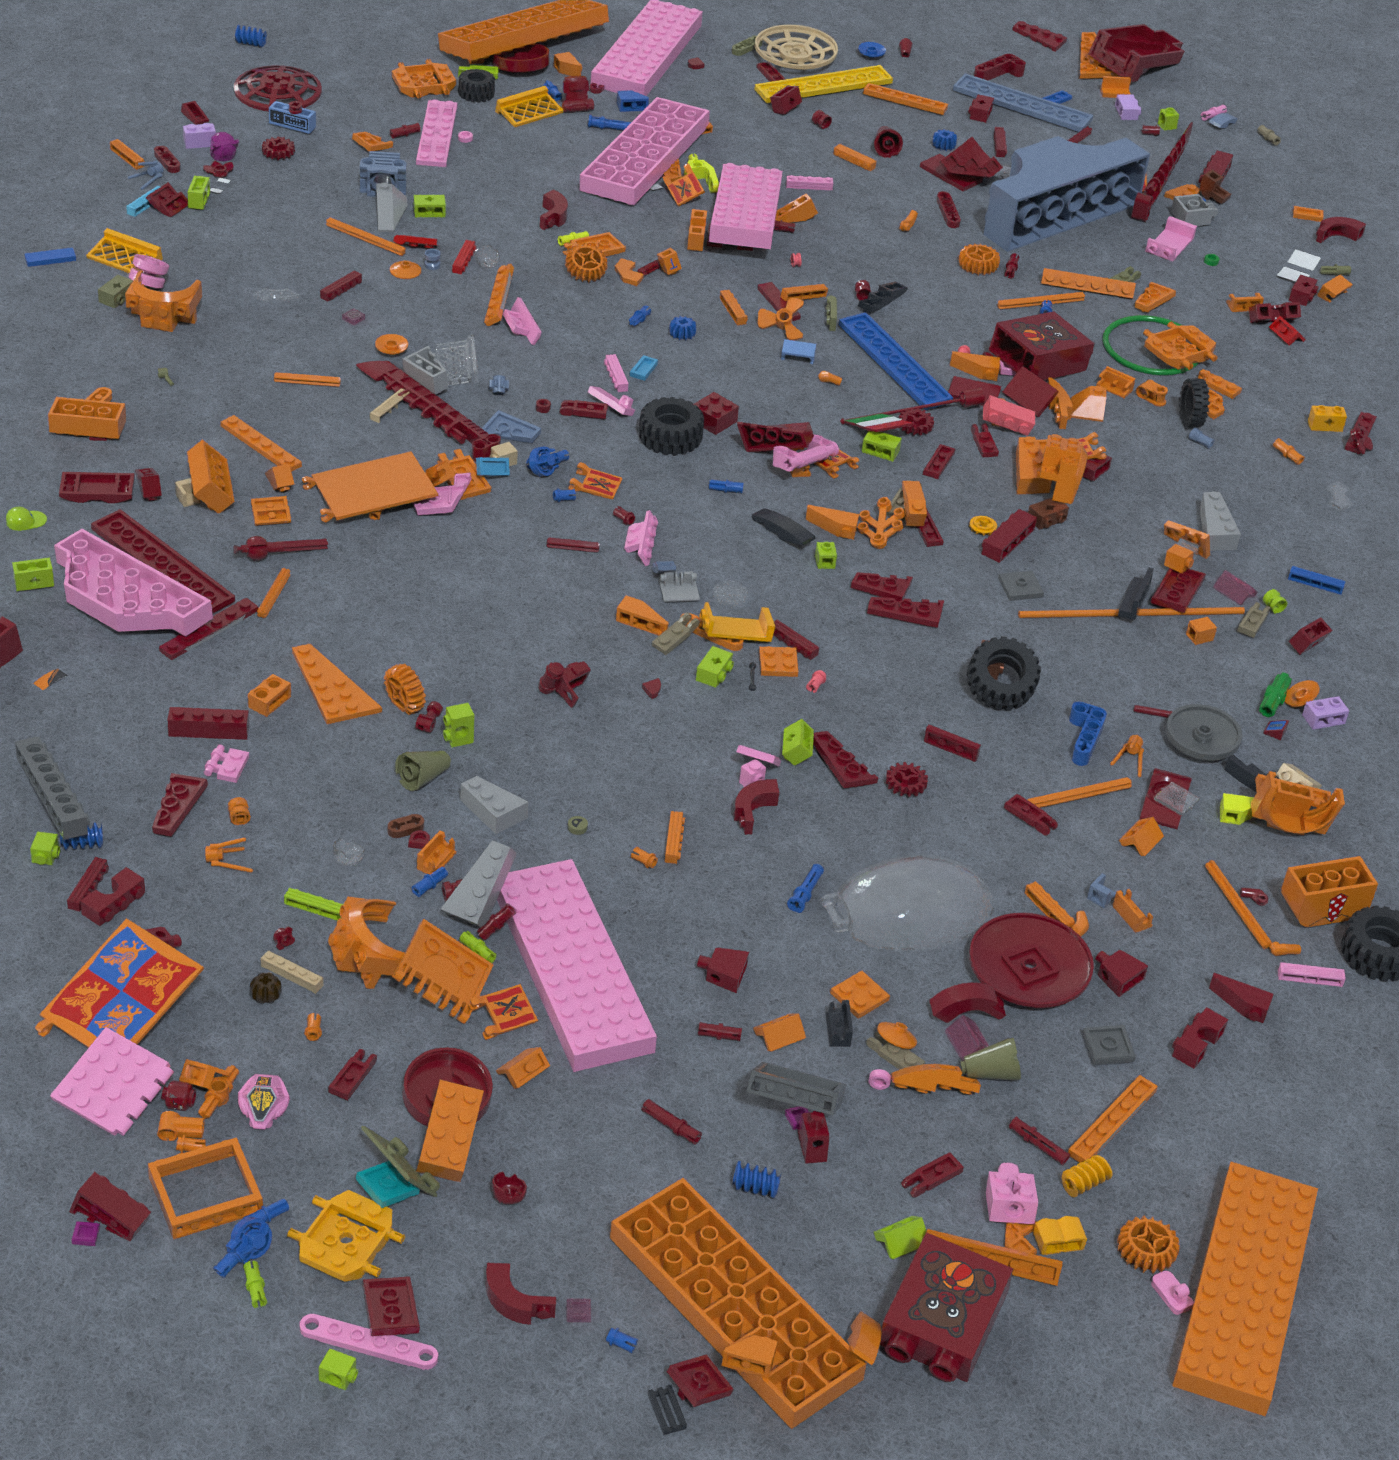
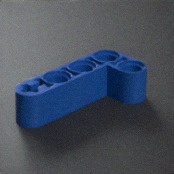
M1080 701L1072 704L1069 721L1073 725L1082 727L1074 747L1072 761L1078 766H1085L1089 763L1102 733L1107 712L1103 708Z

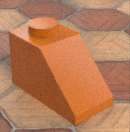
M289 464L275 466L265 472L274 490L279 489L280 492L290 490V487L294 485Z
M753 1335L725 1347L722 1366L769 1379L778 1341L768 1337Z

